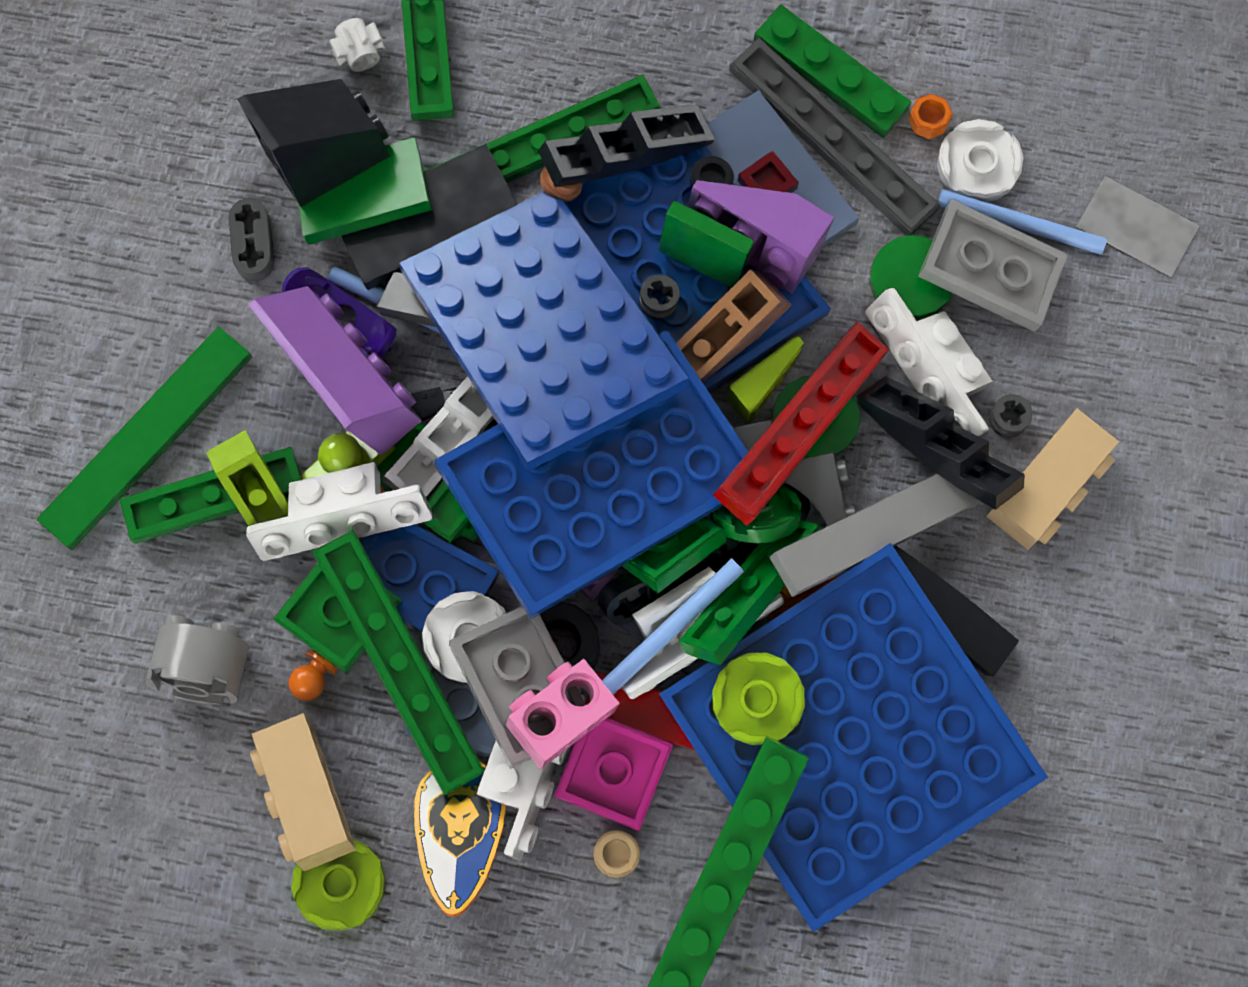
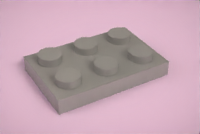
M952 199L945 208L918 277L1035 332L1043 323L1068 254Z
M522 606L449 640V647L510 769L530 760L531 757L506 727L508 716L512 714L509 706L529 690H532L537 695L550 685L546 678L564 664L540 614L530 619ZM576 686L570 687L565 691L566 698L571 704L575 706L586 705ZM534 715L528 719L530 730L537 735L544 736L553 731L552 722L544 715Z

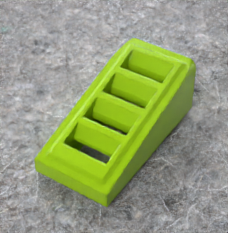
M799 336L791 339L730 385L727 401L747 424L756 417L799 360L804 345Z

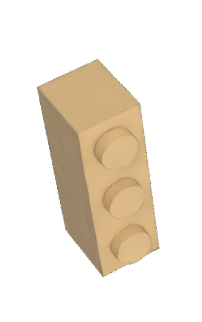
M1076 408L1023 472L1025 474L1024 488L998 509H992L986 517L1027 550L1038 540L1045 545L1062 525L1056 520L1062 510L1066 507L1073 512L1089 493L1083 485L1093 474L1096 478L1100 479L1115 462L1116 458L1110 453L1120 441Z
M302 713L252 733L256 749L250 751V756L259 777L266 776L270 791L264 793V798L272 818H280L284 833L278 835V840L287 862L294 860V863L303 871H307L356 851L357 848L315 727L308 717Z

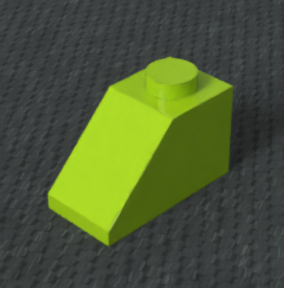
M246 430L206 452L215 474L248 526L288 516V500Z

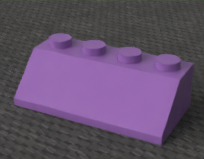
M306 286L257 298L248 304L344 428L380 455L387 452L422 421L411 408L417 401L400 382L394 386L389 381L387 376L392 372L391 369L375 352L370 356L363 348L368 341L351 322L346 326L342 323L339 317L344 312L327 293L319 297Z

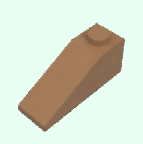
M750 269L676 344L703 383L758 339L792 304L763 273Z

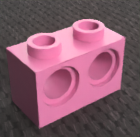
M582 659L573 667L569 662H565L546 678L550 685L537 695L532 690H529L509 706L512 714L508 716L506 727L540 770L612 715L620 704L585 659ZM573 686L581 687L589 694L590 703L585 706H575L567 700L565 691ZM534 715H544L552 722L553 731L548 735H537L530 730L528 719Z

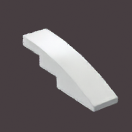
M468 376L445 401L441 410L418 434L409 449L384 476L383 482L393 490L419 485L425 498H427L443 479L434 466L435 459L480 435L494 419V416Z

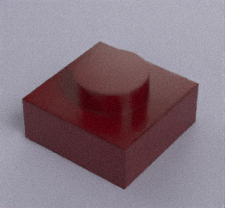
M773 150L740 172L737 180L743 187L787 193L797 190L799 184L798 180Z

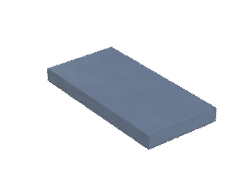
M759 90L708 123L715 140L706 147L713 156L722 158L729 163L734 173L733 182L736 186H741L737 181L740 172L773 150L799 182L798 189L792 193L798 194L835 217L822 248L858 224V215Z

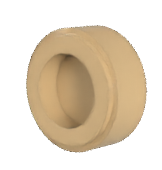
M619 830L610 831L602 835L596 842L593 853L594 861L597 868L604 875L611 878H622L632 873L637 867L640 858L639 846L630 834Z

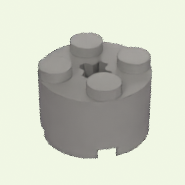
M166 616L165 624L158 628L145 680L146 685L158 692L160 691L161 684L173 688L171 697L190 702L222 705L224 696H228L231 704L237 702L249 651V645L238 637L239 628L221 622L212 623L211 628L193 625L194 622L191 619L183 616Z

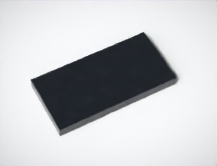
M486 144L424 172L432 210L341 236L367 290L389 281L393 272L401 273L400 262L518 205Z

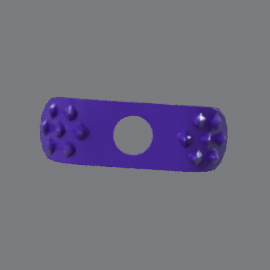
M308 267L297 268L286 277L282 284V292L308 286L319 297L327 293L339 306H351L356 314V320L353 325L368 341L363 348L369 356L375 352L382 358L386 352L391 350L390 346L395 339L397 329L334 283Z

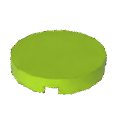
M766 652L747 653L731 660L718 674L712 690L713 710L720 726L734 739L749 745H762L766 736L776 741L785 738L799 724L805 708L804 687L797 672L784 659Z
M355 839L353 840L357 848L356 851L307 871H303L298 865L293 870L291 890L294 901H296L297 907L306 920L322 929L345 931L360 926L376 913L384 898L386 876L381 860L369 846Z

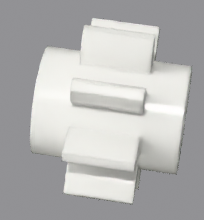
M351 18L339 24L335 29L337 38L329 41L339 66L343 67L349 64L351 70L355 72L365 71L376 65L380 59L378 52L385 49L382 43L383 39L376 24L373 22L366 26L360 18Z

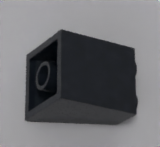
M342 79L246 94L237 99L266 156L300 207L390 157L383 142L389 136L377 115L372 117L367 115L371 112L358 90L351 93Z

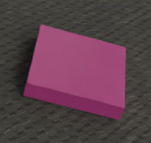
M608 717L574 744L554 797L640 831L674 744Z

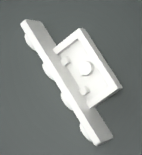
M894 288L885 290L866 309L865 314L917 392L954 409L955 425L979 437L985 435L989 428L968 397L984 390L993 381L983 368L980 360L974 355L959 333L957 326L951 321L945 311L916 321Z
M375 462L289 483L288 516L248 526L246 536L259 558L267 561L319 548L351 530H354L357 537L361 538L430 521L432 519V510L419 485L381 493L380 472Z
M710 567L632 614L644 639L651 635L715 574ZM780 593L777 594L756 621L767 617L772 611L784 604ZM700 614L622 686V689L630 699H635L639 695L650 691L658 683L682 668L688 667L698 659L685 654L679 640Z
M576 686L577 689L579 690L580 694H581L582 688ZM495 741L476 794L519 810L504 850V854L508 857L521 861L524 852L530 853L533 849L538 835V826H535L534 823L539 809H545L550 802L554 789V782L550 781L555 764L561 765L568 749L541 770L532 759L510 769L497 741Z

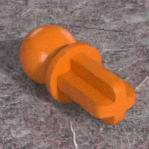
M307 650L305 656L311 662L309 665H301L295 668L288 680L291 694L302 701H311L319 697L325 687L324 673L328 672L335 675L337 672L335 666L317 652Z

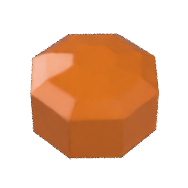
M931 93L916 99L908 121L915 134L932 139L945 134L953 112L945 98Z

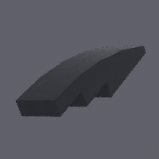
M698 104L630 112L623 122L588 126L580 137L545 141L538 152L556 188L595 181L664 162L711 145L715 138Z
M887 376L857 395V403L892 438L954 486L991 508L998 509L1024 488L1025 474L990 457L989 441L955 425L954 409Z
M895 546L894 549L970 662L985 676L994 677L1019 640L948 582L907 552Z

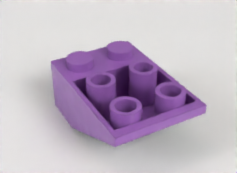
M699 180L692 187L688 203L689 208L753 239L754 243L746 265L757 272L763 273L777 289L784 288L790 293L795 291L818 257L835 218L798 194Z

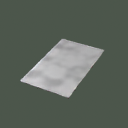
M1105 176L1076 227L1087 233L1107 238V244L1172 277L1199 225Z

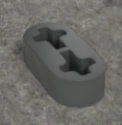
M245 198L237 201L229 211L232 260L238 273L244 279L260 281L268 277L274 268L271 221L260 201ZM253 212L257 218L253 220L252 234H248L242 222L246 220L247 213ZM250 246H255L259 257L262 258L257 260L256 267L250 268L246 262L250 259Z

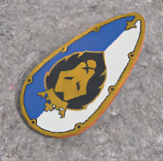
M480 762L483 769L485 770L487 765ZM429 771L419 783L414 799V821L419 858L424 879L432 898L444 914L456 917L463 914L475 901L487 881L502 836L507 806L476 794L483 774L447 795H443L431 771Z

